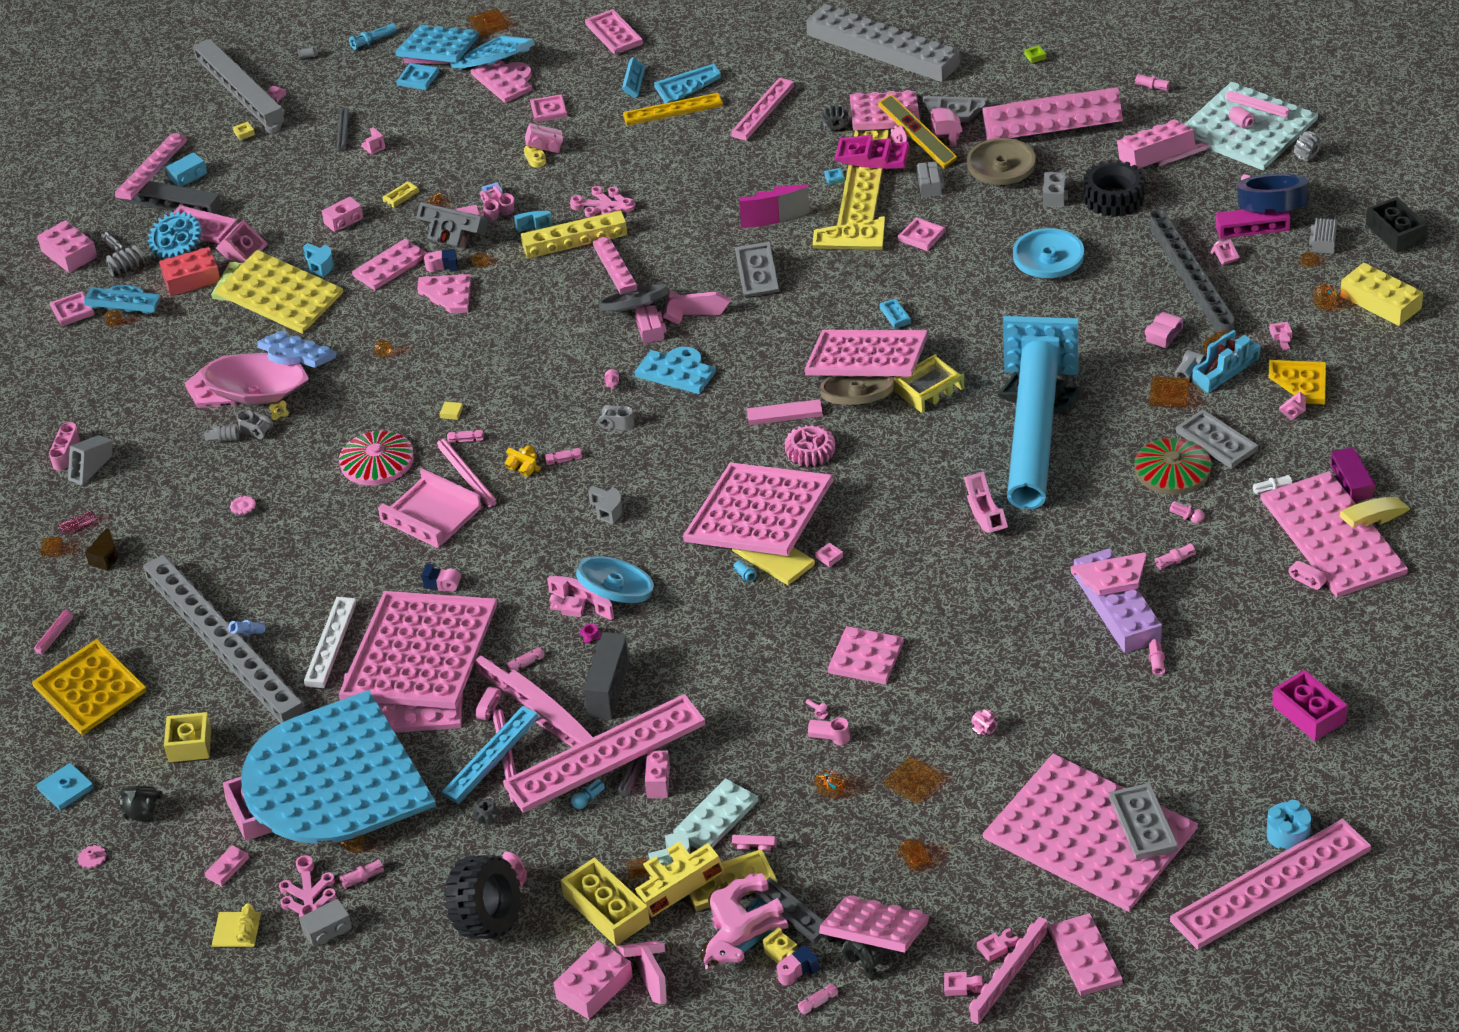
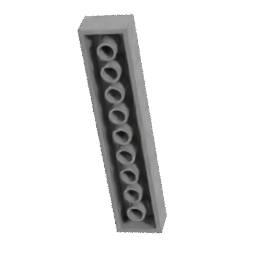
M827 4L821 6L806 20L808 36L943 82L960 66V51L958 49Z

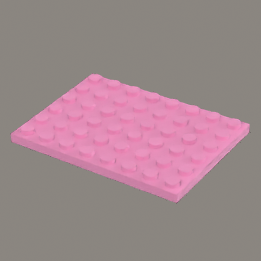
M384 591L339 692L340 700L369 690L377 703L456 709L497 607V599Z
M1052 754L983 832V838L1130 912L1198 829V823L1160 805L1177 842L1178 851L1136 860L1109 799V792L1125 788L1060 756Z

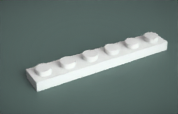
M336 597L304 679L305 687H325L356 606L355 598Z

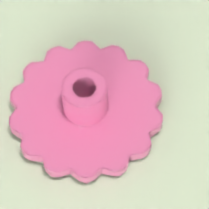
M240 496L231 502L230 509L234 514H248L255 509L256 502L252 497Z
M88 846L78 854L77 860L83 868H96L105 861L106 852L101 846Z

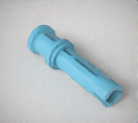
M392 23L368 33L362 32L361 35L349 37L351 47L357 50L358 47L368 46L375 40L397 33L395 24Z

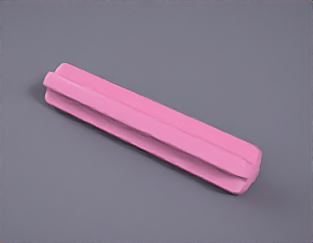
M64 610L36 644L34 649L37 654L43 655L72 620L73 615L71 611Z

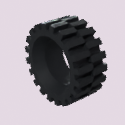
M1107 160L1105 164L1102 161L1099 162V166L1092 165L1091 169L1088 168L1086 174H1084L1083 200L1085 205H1088L1087 208L1089 210L1094 209L1096 214L1102 212V216L1111 214V217H1116V214H1120L1121 217L1125 216L1126 212L1129 214L1133 213V209L1138 210L1140 205H1143L1145 186L1143 171L1138 169V166L1135 164L1130 166V162L1122 163V160H1117V162ZM1108 188H1120V189H1123V190H1122V191H1106V190H1104V189H1108Z

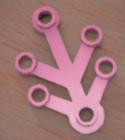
M600 186L592 187V195L600 200H586L579 195H575L571 198L570 205L573 210H580L584 206H597L595 208H585V216L590 218L600 212L602 215L620 210L625 213L631 212L635 208V201L620 195L617 187H610L608 189L609 196L617 200L612 201L602 193Z
M308 855L300 856L296 860L297 870L302 874L303 890L294 886L289 880H283L279 884L281 893H290L304 901V905L293 901V898L290 896H285L280 901L284 910L291 909L299 913V917L337 898L335 890L329 888L313 904V899L326 886L333 885L335 879L332 873H324L321 880L312 888L310 872L313 870L314 864L312 858Z

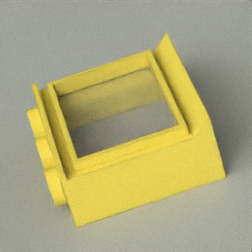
M937 354L918 363L912 376H896L893 378L894 392L921 413L925 412L924 401L930 398V402L937 404L939 402V392L944 390L947 396H951L953 394V384L961 390L965 389L964 374H959L939 359Z

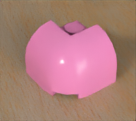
M950 108L932 109V133L937 138L947 137L950 147L956 146V140L959 139L960 132H963L958 115Z

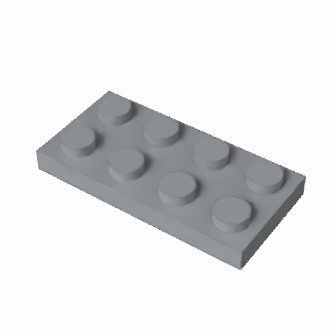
M1203 409L1176 427L1177 434L1200 445L1209 455L1231 469L1258 451L1256 443Z
M1150 783L1109 792L1110 802L1136 860L1178 851L1177 842Z

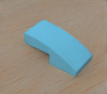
M534 211L514 216L518 232L534 227L536 230L553 226L550 211Z

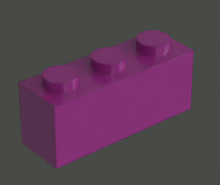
M1354 447L1331 451L1330 466L1341 486L1352 500L1357 502L1373 498L1374 490H1376L1375 481L1370 478L1367 467L1362 464L1361 456L1356 453Z

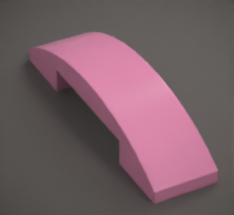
M549 576L547 578L549 592L564 599L569 594L585 598V602L595 606L597 614L610 620L614 618L610 600L589 591L577 579L563 576Z

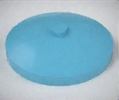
M1054 228L1038 229L1024 234L1016 241L1013 247V260L1015 265L1028 275L1039 278H1057L1068 275L1080 267L1084 260V246L1077 236L1068 231Z
M604 556L588 557L580 561L576 571L578 581L586 589L598 596L617 602H643L650 598L654 588V583L646 572L631 563L616 558Z

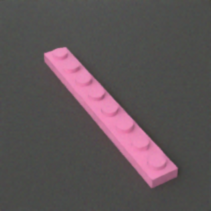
M178 133L170 134L115 191L116 198L132 200L186 143V136Z

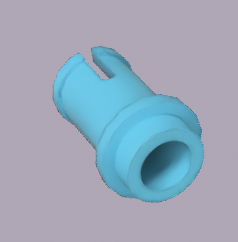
M742 560L735 562L733 566L735 568L733 569L742 576L744 581L752 582L755 580L756 571L754 568L748 567Z

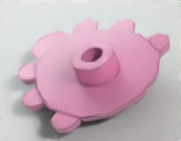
M902 125L900 128L895 126V130L891 129L892 134H890L889 138L893 141L892 143L907 142V135Z

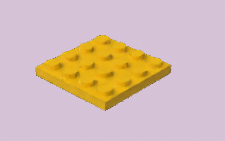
M97 639L32 681L33 687L81 735H84L146 692V687Z

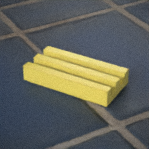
M406 182L383 196V201L395 208L419 193V188L410 182Z

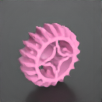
M805 424V427L798 426L797 430L793 429L792 433L788 434L785 441V452L789 460L793 461V464L798 463L799 466L805 464L806 467L813 464L815 467L817 463L822 465L823 461L828 462L829 458L833 457V453H835V439L827 428H821V425L814 427L813 424L812 426Z

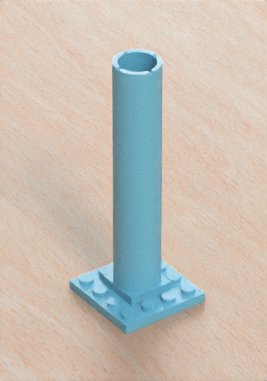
M1003 316L1004 372H1020L1007 491L1008 501L1020 509H1035L1045 502L1057 374L1078 375V318Z

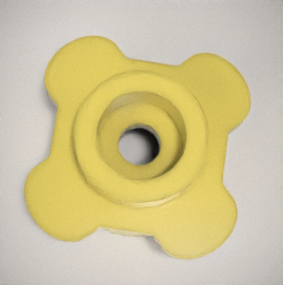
M284 400L269 405L273 420L289 415L288 410H286L287 403Z

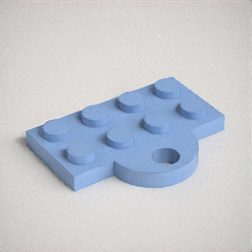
M277 331L275 334L266 336L258 341V348L268 351V359L270 361L283 365L302 363L315 368L335 359L337 351L330 349L328 346H320L315 344L314 341L303 340L301 337L289 335L285 331Z

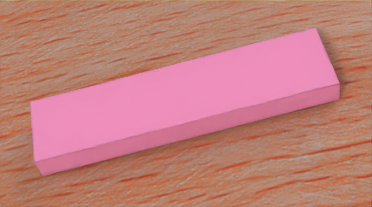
M820 399L747 408L749 425L823 416Z

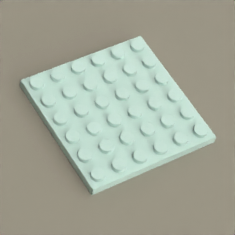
M1230 82L1184 125L1194 130L1196 145L1204 142L1205 145H1209V150L1264 171L1318 119V114L1251 88ZM1228 91H1234L1289 108V114L1284 118L1226 100V94ZM1234 106H1241L1254 115L1253 125L1243 129L1229 118L1230 110Z

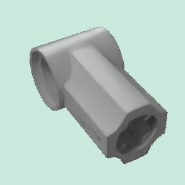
M1187 350L1183 356L1182 363L1175 371V377L1178 381L1183 383L1190 381L1193 375V368L1204 362L1206 356Z

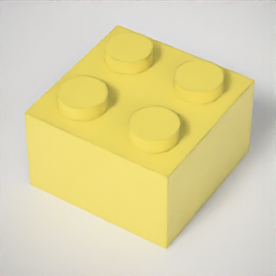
M207 712L167 716L164 748L168 762L209 759L211 725Z

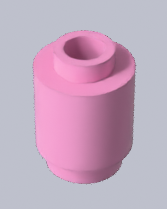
M1234 106L1229 112L1231 121L1243 129L1251 127L1254 123V115L1241 106Z

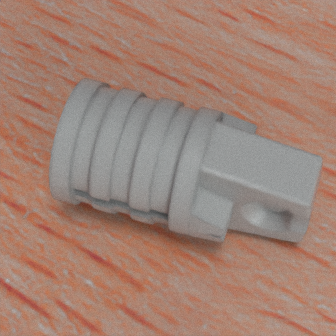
M237 424L214 426V430H206L204 432L205 440L226 442L238 441L239 439Z

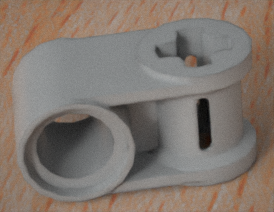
M606 405L602 408V416L598 418V425L603 429L630 430L635 426L632 408L628 406Z
M242 410L237 414L240 432L255 438L262 439L265 436V432L273 427L272 420L265 415H260L250 410Z

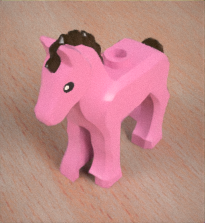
M750 873L744 879H735L730 885L725 882L720 885L718 890L710 894L708 902L713 916L711 918L715 929H720V931L714 934L713 937L708 938L707 942L702 945L700 956L702 962L706 964L705 970L717 964L741 962L744 959V953L735 946L768 930L777 929L778 927L780 929L788 928L787 920L780 914L784 910L778 898L750 912H746L739 904L742 897L748 892L756 890L763 892L769 889L767 880L762 873L758 875Z

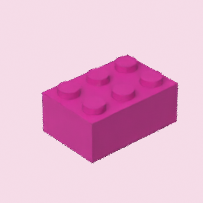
M1306 670L1301 671L1273 688L1272 706L1314 741L1346 723L1348 705Z

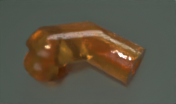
M437 192L429 197L426 203L438 206L436 203L442 200V195Z

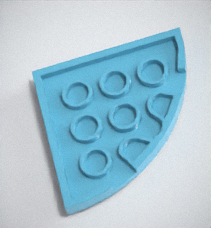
M501 35L464 54L457 63L450 62L452 68H458L459 70L486 63L487 65H492L496 63V60L518 52H527L535 44L533 39Z

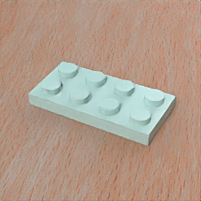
M725 778L673 830V833L685 830L691 846L699 849L709 843L713 848L759 802V798L757 795Z

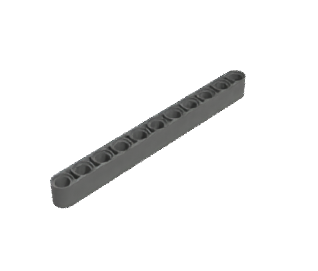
M1160 209L1151 211L1150 230L1220 337L1234 330L1235 319L1167 214Z

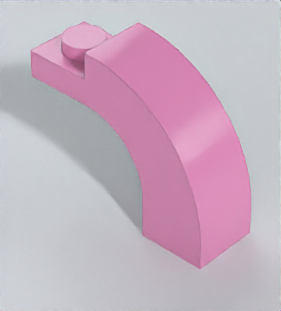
M984 472L965 476L964 479L969 494L967 498L981 528L987 533L1007 528L1008 525L1004 511L997 508L994 504Z

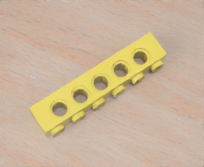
M620 210L522 233L521 238L523 249L527 259L592 244L593 241L601 237L614 239L626 236L627 227Z

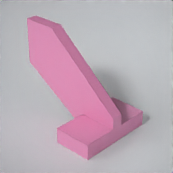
M670 290L667 294L663 318L680 324L683 315H721L729 304L730 298L718 292L680 295Z
M651 941L616 946V952L621 956H634V961L652 1001L658 1004H666L665 976L652 955L653 953L665 952V943Z

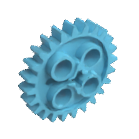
M177 211L176 215L170 212L169 217L165 214L163 220L158 218V224L153 223L155 228H150L151 234H148L150 239L147 240L154 255L158 256L159 259L163 258L165 260L184 253L192 252L191 249H197L195 244L201 243L199 239L203 237L201 235L203 230L199 221L191 213L187 215L185 211L182 214Z

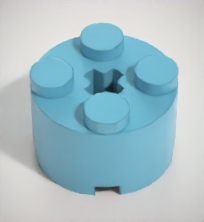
M1297 800L1276 804L1268 810L1267 839L1274 847L1288 850L1310 837L1311 815Z

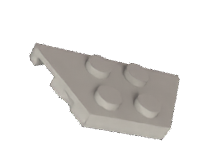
M923 96V103L930 114L932 109L950 108L958 115L960 122L969 123L987 105V98Z

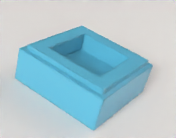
M841 168L824 171L828 185L845 182Z

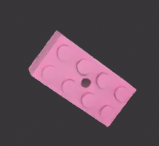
M1170 120L1164 125H1156L1152 129L1139 131L1138 134L1128 135L1117 141L1119 159L1123 162H1130V166L1135 164L1138 166V169L1196 149L1194 130L1178 120Z

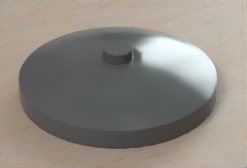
M667 284L637 287V291L621 295L620 293L610 295L601 299L598 304L601 311L617 312L632 310V312H635L636 309L661 299L669 293Z

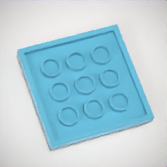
M420 25L396 50V56L457 63L479 38V32L471 29L458 30V28L448 29L442 26L429 27L428 25Z

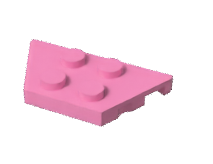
M200 371L185 382L186 389L198 408L209 406L221 407V404L231 403V406L237 405V402L217 396L211 391L203 380Z
M1146 553L1071 566V574L1073 576L1077 574L1081 577L1082 583L1091 587L1099 596L1138 589L1143 566L1146 562Z

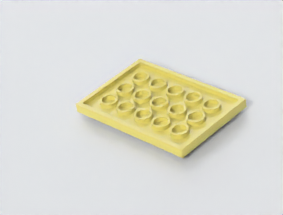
M256 250L216 289V295L302 334L343 294V288L259 250Z

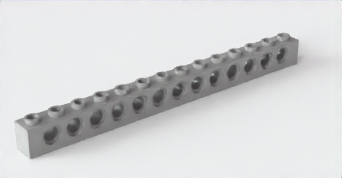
M161 555L143 565L149 582L280 723L304 714L303 708L305 704L303 700L294 695L292 688L284 684L280 675H275L272 667L264 663L261 655L253 651L250 643L244 642L240 633L232 634L229 632L230 622H226L222 614L214 610L212 603L204 599L201 591H197L190 580L187 581L183 572L176 569L172 560H167L164 555Z

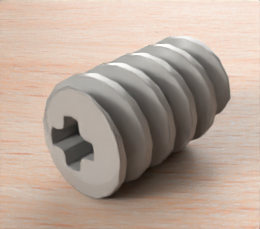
M133 245L131 249L126 248L125 252L120 250L119 255L113 253L112 257L110 255L106 256L107 268L112 277H114V271L120 274L121 268L127 272L126 266H129L132 270L133 263L137 267H139V261L145 264L144 257L136 245Z

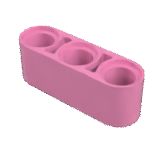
M73 422L61 425L49 451L51 463L55 470H64L69 466L70 446L80 441L77 427Z

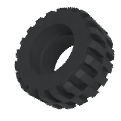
M495 855L464 857L451 869L450 877L446 880L447 889L444 890L446 902L444 903L445 908L448 910V919L453 922L451 925L454 929L458 930V933L468 939L502 937L514 927V922L519 918L518 912L521 910L522 905L520 903V898H522V892H520L519 888L521 886L520 880L516 877V871L511 868L512 865L503 857Z

